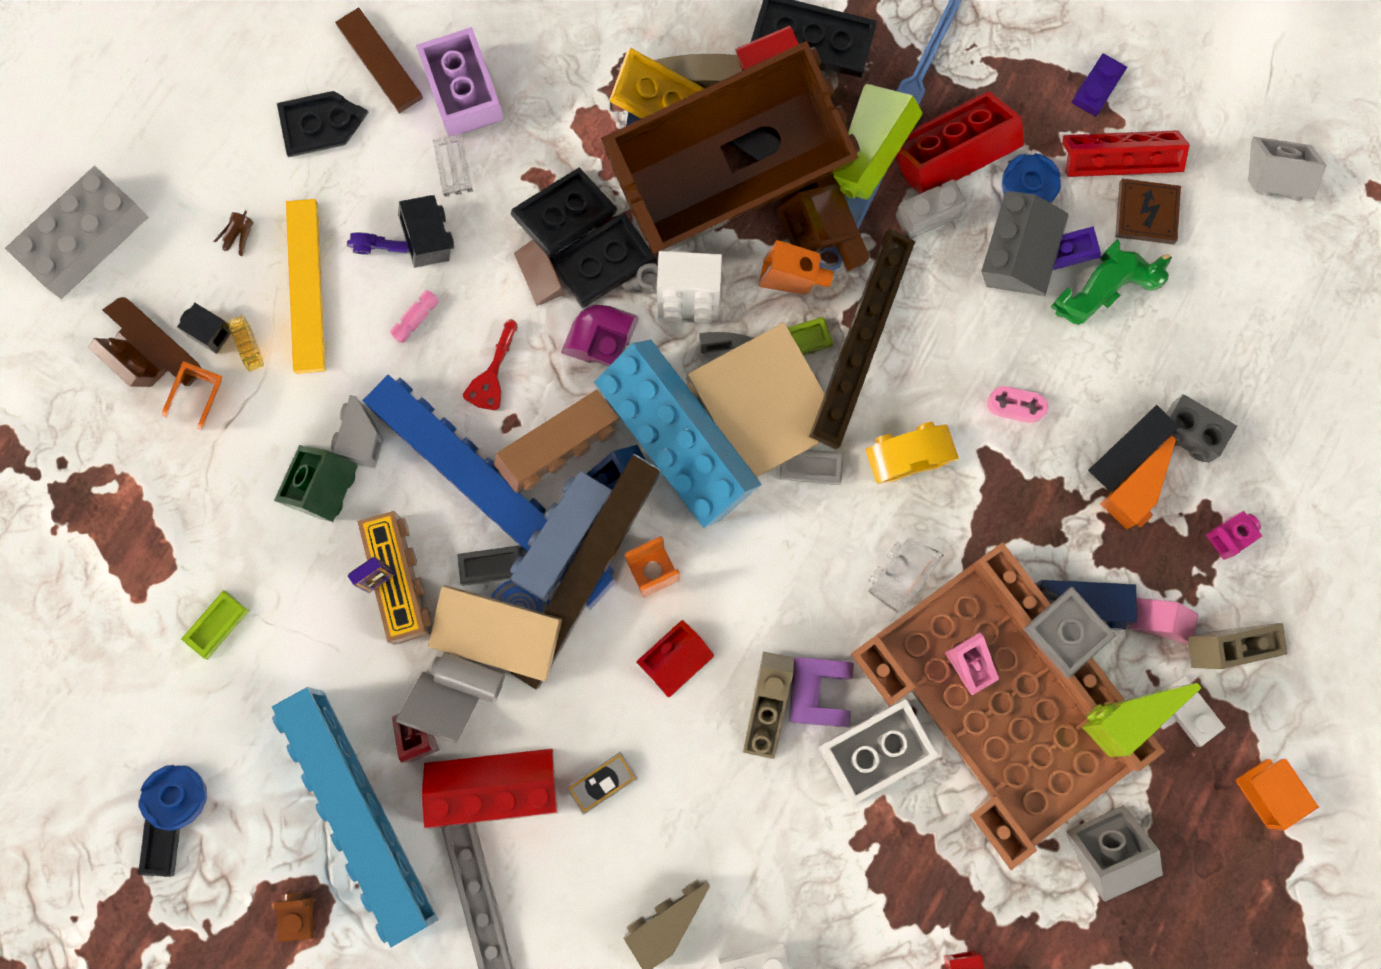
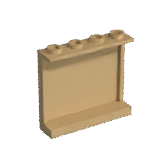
M784 322L687 374L686 386L756 477L767 473L821 443L810 438L809 435L825 393Z

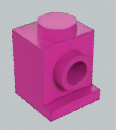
M1245 511L1233 515L1205 534L1223 560L1237 555L1240 551L1263 537L1259 532L1261 529L1259 520L1252 514L1247 515Z

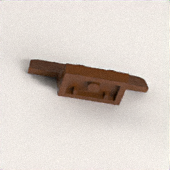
M834 174L811 184V190L799 192L776 209L790 244L817 253L825 248L837 246L847 272L865 265L868 261L869 253L846 199L840 191V185L834 178Z
M125 297L117 298L102 309L122 329L114 338H93L87 347L130 387H152L167 371L176 377L183 361L201 368L193 357ZM185 373L181 383L184 386H190L197 378Z

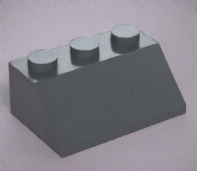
M1005 191L981 270L986 287L1045 296L1069 217L1068 213L1037 195Z

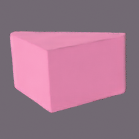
M1137 598V622L1130 624L1129 629L1188 644L1187 636L1195 635L1198 613L1179 602Z
M981 633L970 637L945 652L971 695L999 680L984 636Z

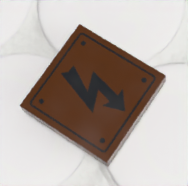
M1122 178L1119 182L1115 237L1174 245L1178 241L1181 186Z

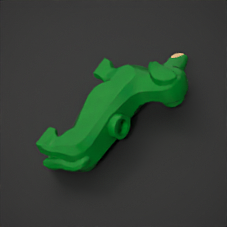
M1117 239L1099 258L1102 263L1091 274L1083 290L1077 293L1075 297H1072L1073 291L1068 287L1055 300L1051 308L1056 310L1055 314L1057 317H1064L1073 324H1083L1102 305L1108 309L1121 296L1117 291L1127 283L1138 284L1148 291L1162 288L1169 278L1166 269L1172 256L1169 254L1162 255L1155 262L1149 264L1136 252L1120 250L1121 243Z

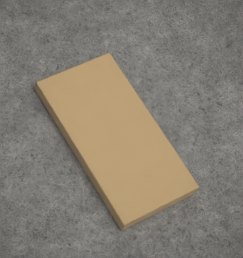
M444 585L441 586L428 647L545 682L549 678L562 618Z

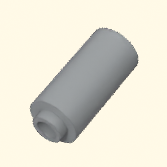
M446 652L441 657L436 656L430 670V674L434 675V683L492 703L496 702L505 679L504 672Z

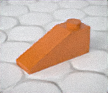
M1172 435L1100 503L1126 530L1135 525L1142 527L1153 516L1150 510L1158 503L1176 442V438Z

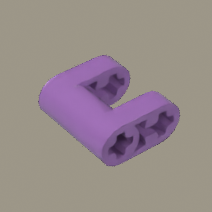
M794 658L789 722L850 727L851 711L819 708L821 678L852 680L854 663L813 658Z

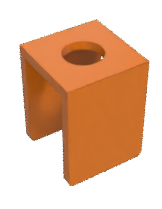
M183 361L162 410V416L167 418L185 373L214 384L198 423L197 429L202 431L223 376Z
M662 536L624 554L643 597H647L680 581V572L678 569L675 570L664 548ZM650 562H656L662 567L661 576L655 580L648 579L644 574V568Z
M1265 759L1236 779V783L1267 829L1286 830L1319 808L1287 759H1280L1276 763H1273L1271 759Z

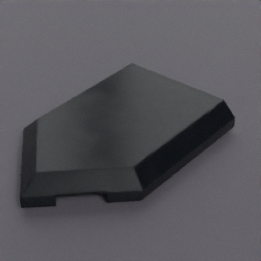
M335 91L277 103L287 157L346 145L369 113L368 110L346 100L344 96Z

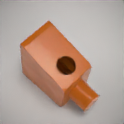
M776 240L763 259L759 287L804 295L814 285L829 288L834 271L819 267L821 259L819 253Z

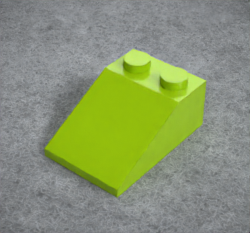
M1193 683L1115 703L1109 702L1104 706L1099 704L1086 715L1088 721L1082 728L1109 757L1130 756L1201 689V686L1198 683Z

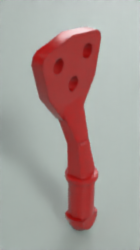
M509 319L504 323L501 337L495 346L496 351L493 361L488 369L474 378L463 393V398L478 408L493 411L500 408L502 391L498 374L504 357L510 351L511 341L518 328L516 321L513 319ZM486 384L489 385V389L487 391L483 389L484 385ZM472 392L476 393L474 398L471 397ZM492 398L494 403L490 405L488 400Z

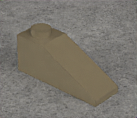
M1283 623L1212 631L1187 636L1191 668L1226 669L1287 655Z

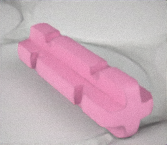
M429 290L424 291L419 297L420 301H415L400 319L402 322L400 324L396 323L390 330L391 335L397 341L405 342L410 336L409 332L411 330L414 331L429 314L427 311L429 309L433 310L438 304V298Z

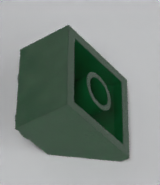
M299 445L274 501L313 517L334 522L335 517L342 510L343 499L348 488L355 481V472L358 465L328 450Z

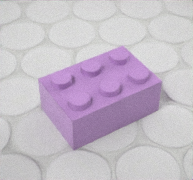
M472 27L416 45L449 138L504 120L498 97Z

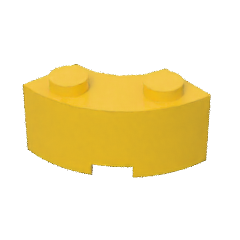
M933 421L923 423L917 426L915 431L893 437V434L880 436L875 439V445L865 449L877 484L895 482L917 473L935 470L959 459L948 425L935 426Z

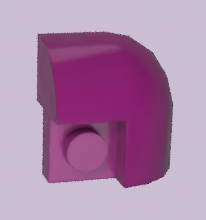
M607 305L588 307L582 310L573 321L561 353L588 363L594 361L609 367L625 351L626 345H629L639 318L637 315Z

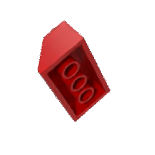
M988 91L914 128L895 159L907 183L917 193L921 194L937 186L941 187L942 184L953 179L958 181L1023 147L1022 117Z
M553 749L424 763L422 783L424 828L431 829L558 814Z

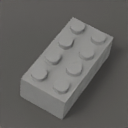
M94 165L7 245L5 249L44 287L60 299H63L149 217Z

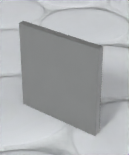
M422 671L396 722L457 744L479 698L434 683V675Z

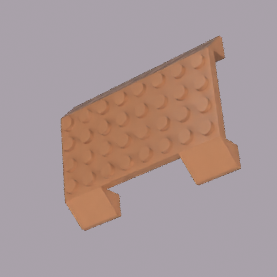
M1002 542L850 655L889 707L910 691L913 693L988 794L969 815L1008 868L1013 870L1037 851L1035 846L1131 771H1141L1165 751L1154 736L1151 735L1130 756L1109 757L1082 728L1088 721L1086 715L1099 704L1104 706L1109 702L1115 703L1125 699L1093 658L1070 678H1066L1025 633L1023 628L1050 605V602ZM981 633L984 636L999 680L971 695L945 652L970 637Z

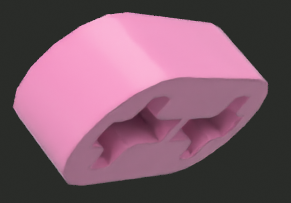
M1005 386L996 388L987 400L988 408L994 415L1027 423L1039 421L1048 409L1046 399L1042 395ZM1004 395L1005 401L1015 404H1007L1004 408H1001L1000 402L995 401V399ZM1032 401L1035 402V408L1039 410L1032 415L1029 408L1020 405L1027 406Z

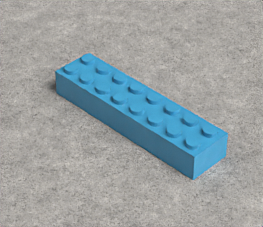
M306 687L271 706L275 713L272 716L273 723L281 734L285 733L290 743L286 746L287 751L295 763L299 762L304 772L301 775L303 784L309 792H314L319 802L316 804L317 812L324 822H329L333 833L330 834L331 840L339 852L343 851L348 861L345 864L347 873L353 882L358 881L363 891L360 894L361 901L368 912L373 911L378 924L375 925L381 941L383 943L388 942L391 948L438 921L439 919L325 692Z

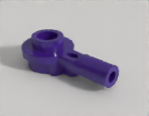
M354 232L350 233V240L347 241V247L353 248V253L368 255L374 249H385L388 252L407 253L408 251L406 241L385 240V237L377 236L376 234Z

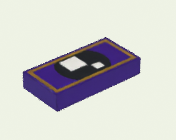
M372 557L350 572L348 578L354 586L370 593L395 576V573L389 565L376 557Z

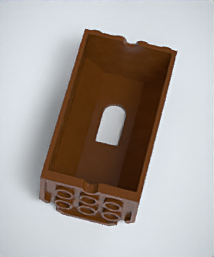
M807 41L601 138L604 151L611 162L617 181L645 240L650 244L649 248L654 258L659 256V251L668 252L843 170L851 166L859 158L857 154L860 151L859 144L853 134H848L844 125L847 123L846 115L840 105L835 107L830 98V95L834 94L832 83L827 76L823 78L818 67L821 65L819 54L815 47L810 49ZM761 127H770L778 133L780 147L776 153L731 173L721 151V146Z

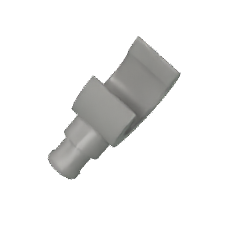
M655 264L641 266L637 272V278L622 284L624 292L628 293L629 291L640 289L646 294H654L655 288L645 284L642 281V277L648 273L657 275L658 266Z

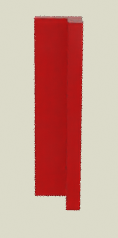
M1179 130L1063 135L1062 144L1068 152L1065 169L1068 177L1184 172L1190 146Z

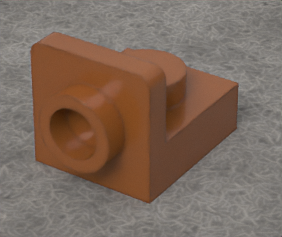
M302 892L281 894L282 900L272 902V910L277 909L278 942L314 938L313 897L302 898Z

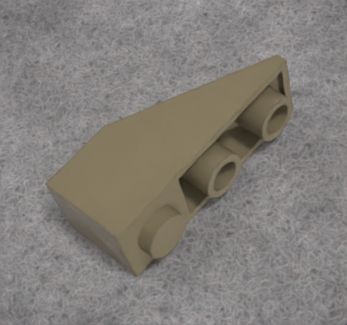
M763 651L743 753L771 759L775 758L793 677L794 657Z
M698 879L682 889L684 896L675 902L672 901L671 897L654 908L657 914L648 920L641 916L626 927L629 932L624 935L623 939L642 969H653L674 954L710 888L707 880L703 883H700Z

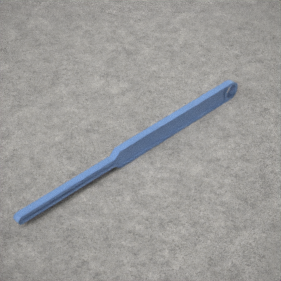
M949 0L913 76L902 80L897 89L898 92L913 95L918 105L925 94L922 81L962 0ZM884 176L868 200L859 197L852 199L845 195L846 202L858 229ZM837 246L825 248L819 254L832 252L837 256L838 263L833 267H826L820 262L819 267L836 272L843 262Z

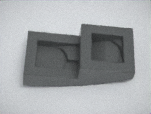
M728 332L699 333L700 351L702 354L729 349L733 350L754 338Z

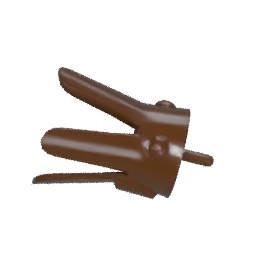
M246 210L243 214L232 212L228 224L213 241L217 242L224 234L222 249L223 251H228L239 233H241L238 251L241 257L244 253L247 237L254 224L246 216Z

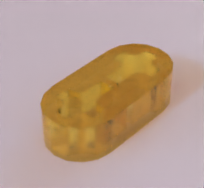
M242 314L228 320L231 334L246 369L251 372L264 367L262 355L245 316Z

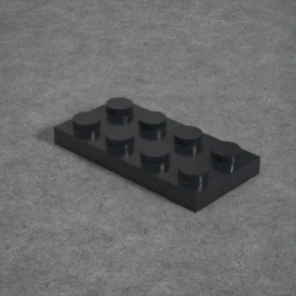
M763 0L751 42L790 26L799 44L807 41L810 49L815 47L821 60V65L818 67L862 78L877 21L796 0Z

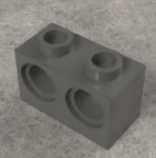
M1184 394L1174 400L1166 412L1173 421L1176 422V417H1178L1186 424V429L1179 427L1172 434L1176 438L1174 446H1181L1189 451L1191 457L1201 462L1210 463L1220 457L1237 428V425ZM1204 433L1212 438L1213 445L1205 442Z

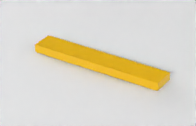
M316 199L286 201L293 372L295 374L326 371L318 202Z

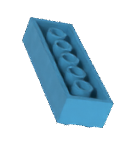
M651 339L632 343L594 381L656 466L662 470V474L703 528L721 521L762 485Z

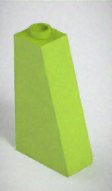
M865 84L848 131L849 135L853 134L859 144L860 151L857 152L859 158L851 166L834 173V178L840 185V191L844 195L852 199L859 197L868 200L923 114L913 95Z

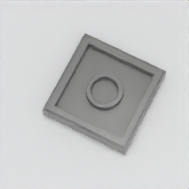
M1073 587L1068 588L1023 628L1025 633L1066 678H1070L1117 636Z

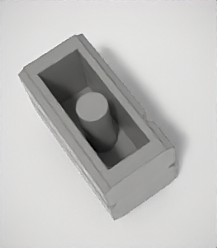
M953 179L942 184L941 187L937 186L901 202L896 212V219L905 236L913 239L960 218L967 203L956 181Z

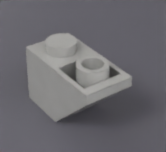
M350 395L348 403H344L341 408L340 420L342 423L339 432H335L331 442L332 453L354 464L375 468L383 438L361 401L356 396Z

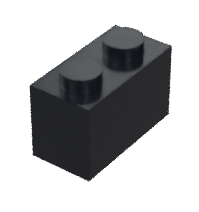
M435 195L399 201L398 217L414 268L449 261L451 249H454V241L451 232H446L443 224L446 222L444 208L442 205H437Z

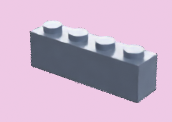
M579 471L576 477L571 476L562 489V492L565 494L559 504L554 502L545 515V519L548 521L541 531L539 529L535 530L527 544L530 546V549L524 558L519 556L510 570L513 573L510 579L516 585L544 602H547L572 563L612 492L611 489Z

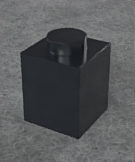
M195 302L191 308L184 311L177 326L186 336L215 354L219 352L234 331L225 320Z

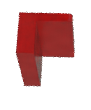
M681 620L642 655L636 663L667 697H671L714 657V654L701 637L684 620Z

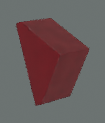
M399 714L392 716L397 754L401 763H411L439 751L433 735L397 723L396 719Z

